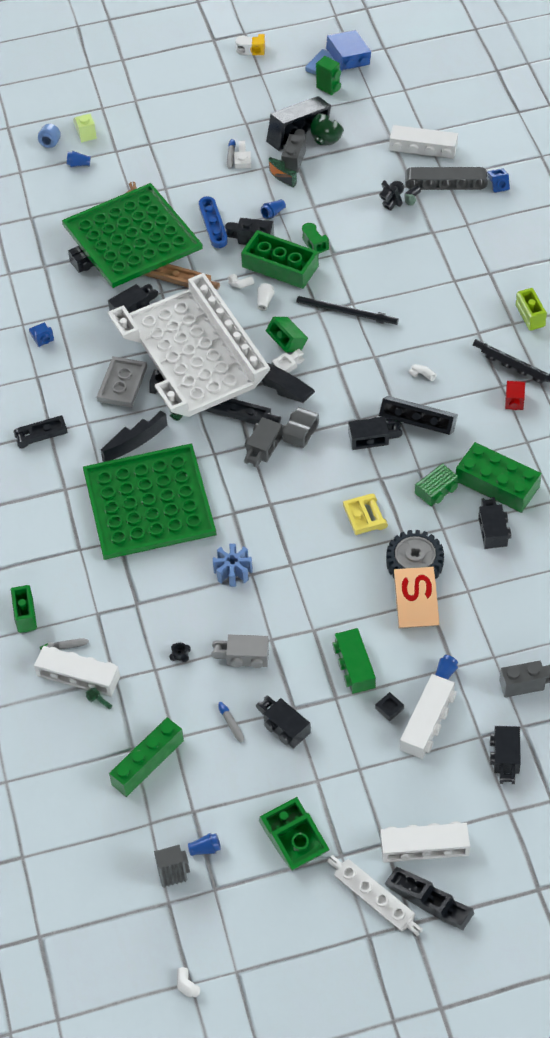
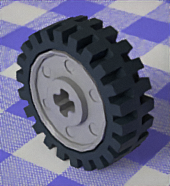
M408 530L407 535L405 532H401L400 537L396 535L394 541L391 540L387 547V569L394 578V569L434 567L435 579H437L444 565L443 546L438 539H435L434 535L430 534L428 536L426 531L420 534V530H416L415 533L412 530Z

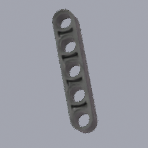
M411 167L405 171V186L411 189L417 185L421 190H481L488 185L487 170L483 167Z

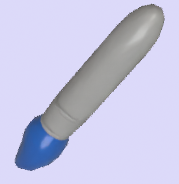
M231 139L228 144L227 167L229 169L233 166L236 146L234 139Z
M219 702L218 709L220 713L224 716L235 738L239 742H243L244 736L229 712V708L223 702Z

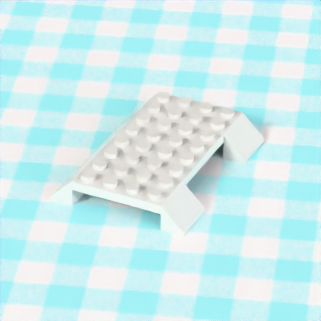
M204 273L188 279L189 289L131 313H128L124 305L108 312L109 317L121 336L125 339L141 343L165 379L155 384V388L170 412L188 417L255 389L270 371L269 365Z

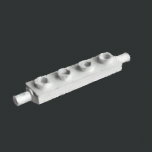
M334 855L331 856V859H328L327 862L336 869L335 878L399 931L402 932L408 928L416 936L419 935V932H422L423 928L413 922L415 913L350 859L345 860L343 863Z

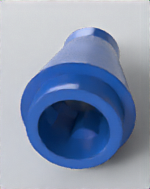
M72 150V152L67 154L66 164L70 165V167L90 166L91 156Z
M282 199L264 203L261 207V214L265 219H272L281 210L286 208V204Z
M444 655L439 660L435 675L448 680L458 669V661L450 655Z
M209 833L192 843H188L191 856L216 854V851L221 850L217 833Z

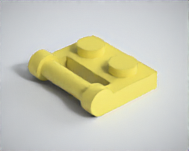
M375 494L343 501L344 510L355 535L376 529L383 530L388 527L387 521L383 519L376 503L377 498ZM366 504L369 505L372 510V513L375 517L374 521H371L370 516L365 507Z

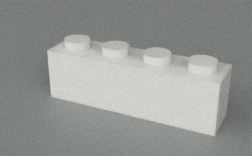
M393 125L389 138V151L451 159L455 158L458 145V133Z
M43 646L34 664L38 677L112 697L120 678L118 666L111 662L104 663L92 657L79 656L74 652L60 651L56 647L49 648Z
M433 674L431 675L400 739V751L421 759L424 758L426 752L430 753L433 746V736H438L441 729V719L445 720L447 717L449 702L453 703L457 693L454 691L455 682Z
M455 821L443 825L432 823L428 826L409 825L405 828L387 827L381 829L380 840L383 863L469 856L470 853L467 823Z

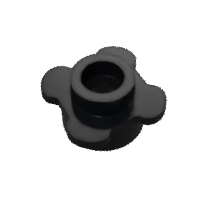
M179 642L171 646L172 654L169 655L171 661L187 662L189 660L188 653L191 651L189 645Z

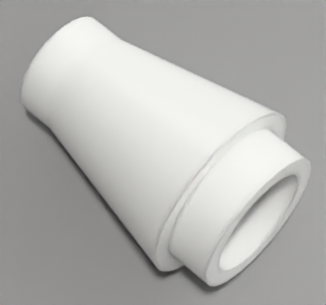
M267 283L261 284L257 289V308L263 311L267 310L275 293L274 287Z

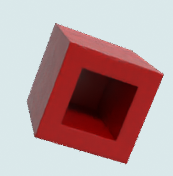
M507 381L505 409L523 410L525 382Z

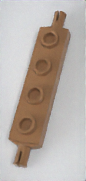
M167 264L144 275L189 288L188 279L202 273ZM205 274L213 287L219 290L220 283L211 281V275Z

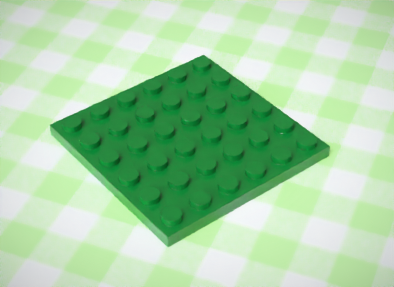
M151 183L62 220L64 228L112 288L203 249V244Z
M192 443L83 466L104 560L217 535Z

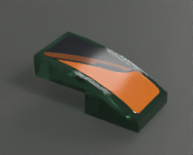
M272 157L269 158L270 173L284 184L295 187L297 184L296 171L286 168L284 161Z

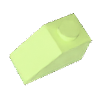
M91 114L78 116L73 119L81 142L97 139L95 124Z

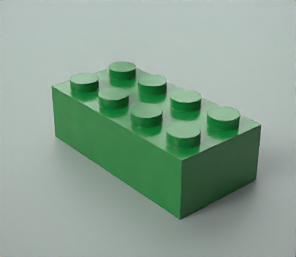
M257 230L242 250L241 261L243 268L304 289L319 267V252Z
M474 442L456 467L458 483L489 498L495 497L497 502L520 513L524 511L540 488L542 473Z

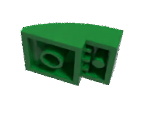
M298 797L274 808L259 818V822L291 871L330 850L311 816L304 810Z

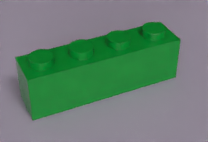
M166 717L109 773L111 785L127 797L184 741L182 728Z

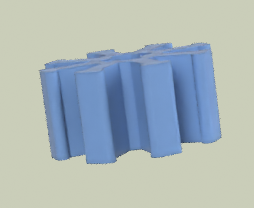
M229 544V554L222 547L217 549L218 558L213 557L214 574L217 573L218 582L222 584L229 577V586L236 587L237 576L243 583L249 580L248 572H253L252 557L248 556V549L246 547H242V550L237 553L236 544Z

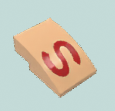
M434 567L394 569L398 628L439 626Z

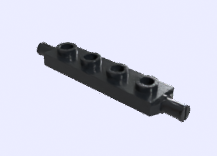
M477 339L474 340L473 346L481 349V352L486 354V358L492 361L497 359L501 361L502 366L510 369L512 366L521 375L527 376L529 374L533 376L532 380L538 383L550 382L549 373L502 352L487 343Z
M229 399L204 410L252 424L259 423L262 417L277 423L281 422V416L272 415L271 408L236 399Z

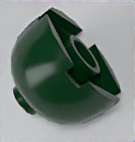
M317 114L313 119L311 134L317 144L333 145L341 138L344 129L336 120L332 122L328 120L330 117L324 114Z

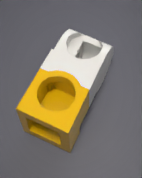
M258 34V37H237L236 52L241 55H264L265 34Z

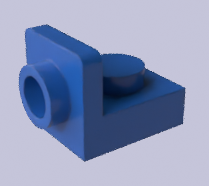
M504 168L487 171L494 193L510 190L509 174Z
M45 322L29 328V333L38 347L54 341L52 328L47 327Z

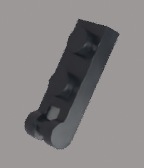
M61 415L16 428L13 433L15 438H17L18 447L25 448L28 444L68 433Z

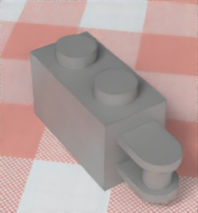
M228 634V641L217 640L212 643L214 650L211 652V656L215 659H227V666L268 667V636Z

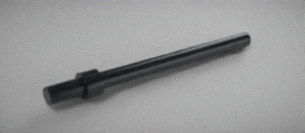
M298 296L296 300L297 303L372 319L381 324L385 322L398 325L399 318L386 316V313L378 312L377 314Z

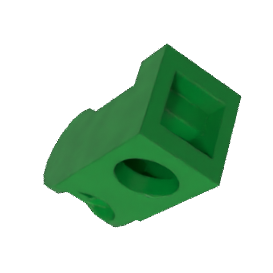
M305 223L302 226V239L307 247L319 253L329 250V238L326 235L321 236L314 223Z

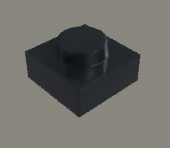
M389 692L375 704V709L387 720L391 721L404 710V704Z

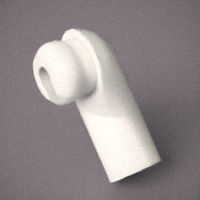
M235 274L228 276L229 285L242 289L254 284L252 276L244 279H237Z
M414 364L409 370V374L413 377H417L418 373H420L430 381H433L437 376L427 366Z
M185 967L178 968V990L187 997L199 996L200 987L188 980L189 969Z

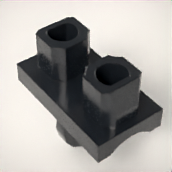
M384 180L381 183L383 190L379 196L384 200L383 206L391 211L395 205L400 207L403 204L400 194L404 191V185L401 181H394L389 186L387 181Z

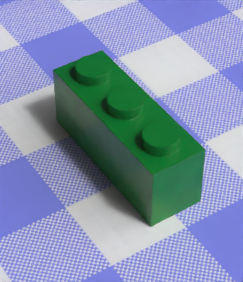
M355 628L335 633V642H332L334 653L339 654L338 664L340 670L345 672L344 681L346 687H350L352 694L376 688V677L359 629Z

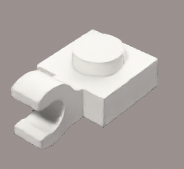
M238 141L239 152H234L235 169L251 168V151H246L245 141Z
M300 349L295 350L291 355L285 352L274 359L272 365L289 373L297 368V364L304 361L302 357L304 353Z

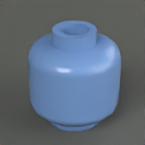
M54 124L44 125L38 133L39 143L46 148L56 146L61 137L59 128Z

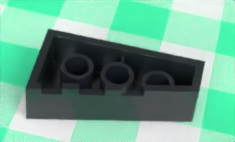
M317 96L271 113L266 142L278 151L282 150L289 134H294L298 129L304 130L305 134H307L306 132L311 128V123L317 114L330 115L331 105Z

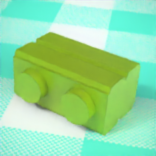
M529 288L518 291L516 293L517 300L515 306L527 328L531 331L546 326L547 312L543 308L534 289Z

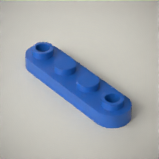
M209 196L203 197L199 200V209L211 245L215 248H223L227 245L228 238L215 199Z

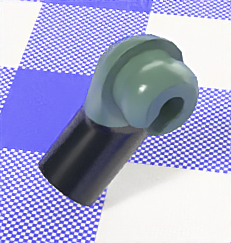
M416 185L405 192L404 198L407 205L415 204V196L421 192L419 186Z

